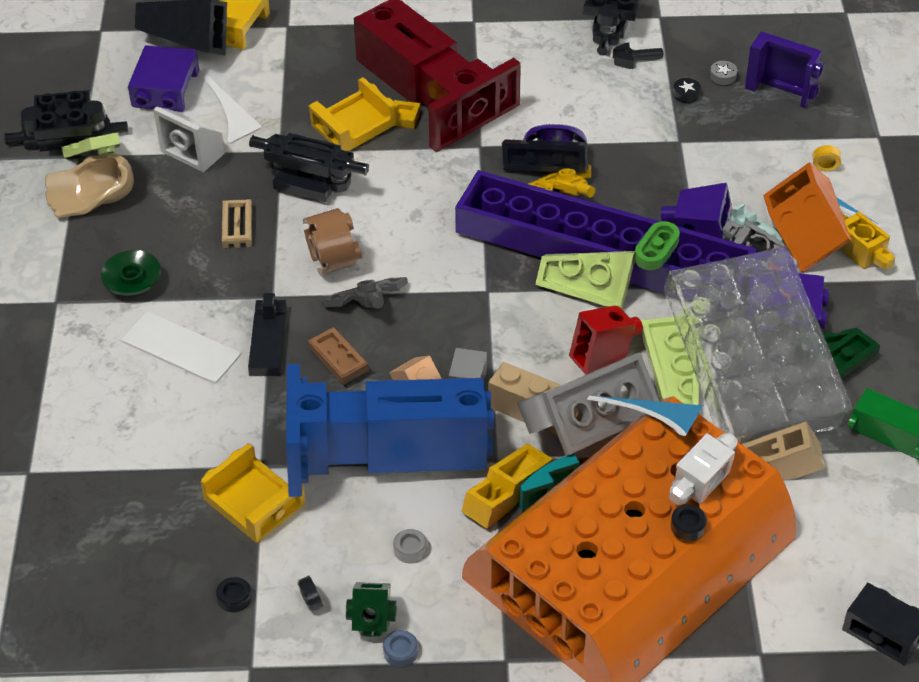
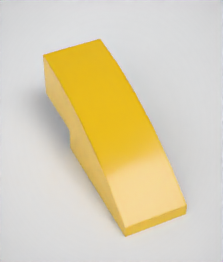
M525 444L491 466L488 470L487 478L466 491L461 512L488 529L520 501L521 485L536 471L553 462V459L530 444Z

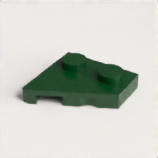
M858 328L843 330L840 333L821 334L819 340L805 343L802 338L793 341L792 346L794 352L836 384L876 356L880 349V344Z

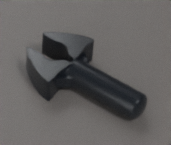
M629 42L613 49L612 58H615L614 65L634 69V62L636 60L663 58L664 51L662 48L633 50L630 48Z

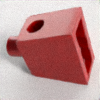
M616 305L579 312L569 357L585 375L612 364L628 354L632 337L643 332L642 322L636 316L630 318Z

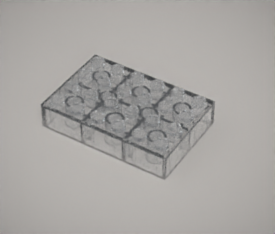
M787 246L669 272L664 291L712 422L716 427L725 433L732 434L740 444L805 421L814 433L845 426L854 409Z

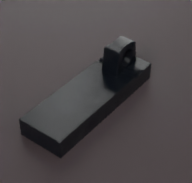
M505 139L502 142L503 170L559 172L562 169H573L576 173H586L588 170L587 142Z
M263 293V300H256L248 363L249 376H280L287 304L286 300H276L275 293Z

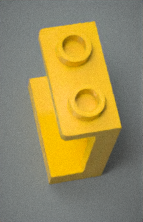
M220 0L227 2L226 46L245 49L247 46L246 33L256 18L266 19L270 14L269 0Z
M364 77L358 79V92L326 109L318 101L308 105L311 126L327 141L341 145L342 150L345 151L356 148L396 125L395 112L397 109L395 103L391 98H386L375 84L369 83Z
M250 443L232 452L228 459L216 468L210 469L200 481L203 500L256 543L306 504L304 485L302 484L301 497H290L288 483L256 458L254 446Z

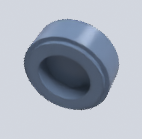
M397 630L388 634L383 641L385 660L395 667H405L412 664L418 656L416 637L404 630Z

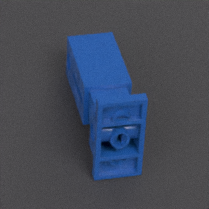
M287 364L286 452L288 493L290 497L302 496V483H309V475H329L328 465L368 464V473L487 469V456H493V439L490 436V430H494L493 410H491V393L484 390L483 378L366 381V391L327 392L326 382L307 383V377H300V364Z

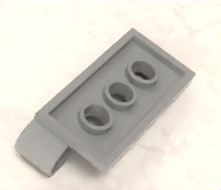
M638 352L568 383L522 400L517 404L529 434L554 425L567 456L624 430L644 414L634 409L606 403V409L602 411L598 401L587 400L589 395L623 398L621 388L624 385L628 389L629 399L659 401L642 355ZM575 406L582 412L581 422L577 421L574 416Z

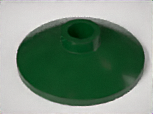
M139 250L125 251L112 256L106 261L101 270L103 285L109 291L125 296L146 292L158 282L161 276V266L157 258L150 253Z

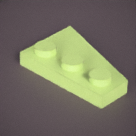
M117 132L88 138L78 143L62 147L64 158L98 152V155L114 154L115 148L120 146L119 135Z
M635 251L545 254L541 258L535 285L607 307L616 305L622 309L635 262Z

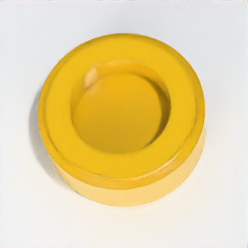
M831 145L820 146L813 151V165L820 171L835 170L841 165V151Z

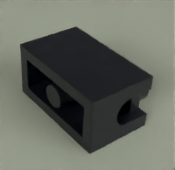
M867 582L848 608L842 630L905 666L919 646V609L895 598L888 591L877 588Z

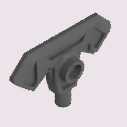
M397 277L377 282L374 280H364L357 283L356 288L334 293L321 302L324 307H342L349 301L356 300L364 309L373 307L379 309L384 304L382 291L400 290L408 283L407 277Z

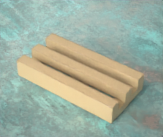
M251 199L223 201V248H229V244H234L235 248H240V243H246V247H252ZM235 207L234 235L229 236V208ZM241 207H245V235H241Z

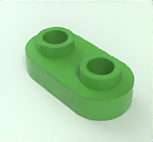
M666 221L653 224L636 246V264L646 270H656L662 267L679 243L680 231L678 227Z

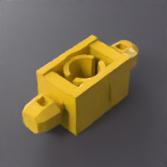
M860 211L851 217L842 213L851 241L842 246L840 250L863 269L874 263L885 270L893 267L895 256L887 249L890 236Z

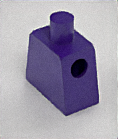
M727 183L683 189L679 193L676 206L661 207V221L675 223L678 227L725 239L722 229L729 221L732 207Z

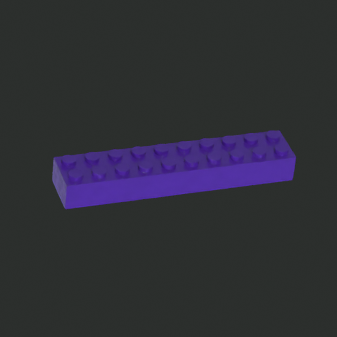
M477 170L455 206L456 233L538 257H542L545 254L635 251L637 244L653 224L661 222ZM678 227L680 231L679 243L662 267L656 270H646L634 262L629 281L630 284L735 314L749 283L751 267H754L756 248Z

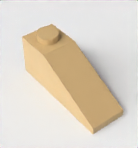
M806 421L742 444L776 468L782 479H796L825 469L820 441Z

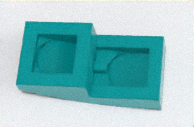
M574 453L545 465L521 485L520 508L522 512L527 510L579 467V461Z

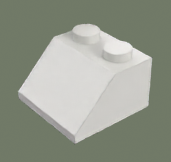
M158 106L153 109L160 151L203 173L225 154L222 133L217 129L204 125L194 118Z

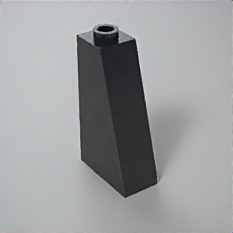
M172 0L136 3V30L205 53L225 56L227 2L220 0Z

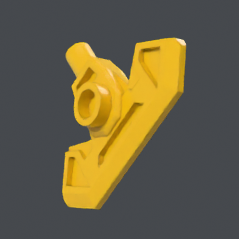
M588 164L586 173H576L573 169H562L559 172H554L528 183L551 191L556 188L559 190V193L569 196L582 194L591 198L595 194V188L588 185L587 181L583 179L591 178V164Z

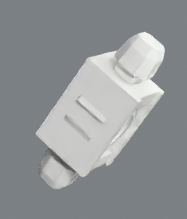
M706 433L676 465V476L672 482L669 499L677 505L685 504L691 498L701 504L730 473L737 447V438L730 433H724L715 439Z

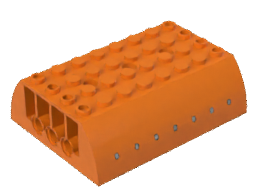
M674 396L659 401L684 404ZM644 413L470 555L464 564L462 579L586 682H640L795 539L796 519L794 508L779 471L737 442L730 473L701 504L692 498L687 503L682 504L696 506L706 514L707 525L704 535L694 541L679 539L673 534L670 527L673 511L682 506L675 504L669 499L672 482L676 476V465L706 433L717 439L725 432L698 414L686 436L679 435L663 421ZM628 510H638L643 516L629 517L625 512ZM582 550H591L596 556L593 558H582L577 553Z

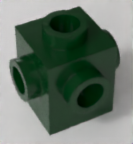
M355 583L352 599H347L346 620H352V631H360V635L365 637L381 636V632H387L390 622H396L397 602L390 600L391 583ZM367 608H371L375 612H370Z

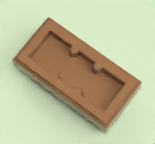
M334 327L308 340L309 349L342 385L369 371L368 363Z

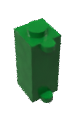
M866 388L853 409L847 427L852 431L919 460V410Z

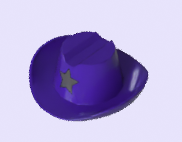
M563 124L534 126L526 132L523 140H534L537 138L539 141L573 142L574 139L578 142H587L585 134L579 128Z

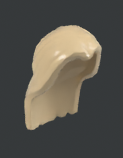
M119 154L89 156L74 168L46 175L45 187L48 190L45 192L47 204L55 212L54 215L57 218L85 215L103 204L114 203L126 197L134 185V175L128 161Z

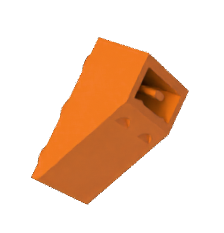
M810 162L763 195L769 216L793 258L799 263L798 267L803 273L851 241L830 179Z

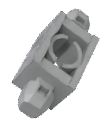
M728 221L722 229L724 235L735 243L754 248L751 244L752 240L755 243L760 241L767 242L766 248L770 251V254L768 255L766 252L756 254L754 261L756 265H760L765 269L776 270L778 268L780 271L795 272L799 266L797 260L787 253L789 248L785 243L749 221L745 223L744 227L735 221Z

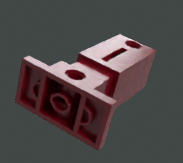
M387 0L354 17L356 60L407 101L420 103V105L424 103L428 106L429 147L436 153L520 105L521 63L514 57L494 69L479 58L469 62L457 53V42L401 0Z

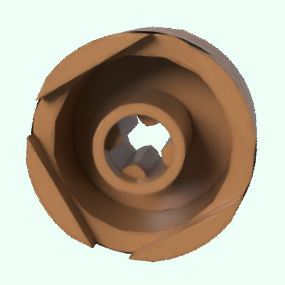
M339 208L303 218V224L309 225V228L304 230V235L313 262L319 260L322 266L317 268L320 275L356 265V260L362 258L359 244L357 241L353 242L350 233L354 227L349 213L344 214Z

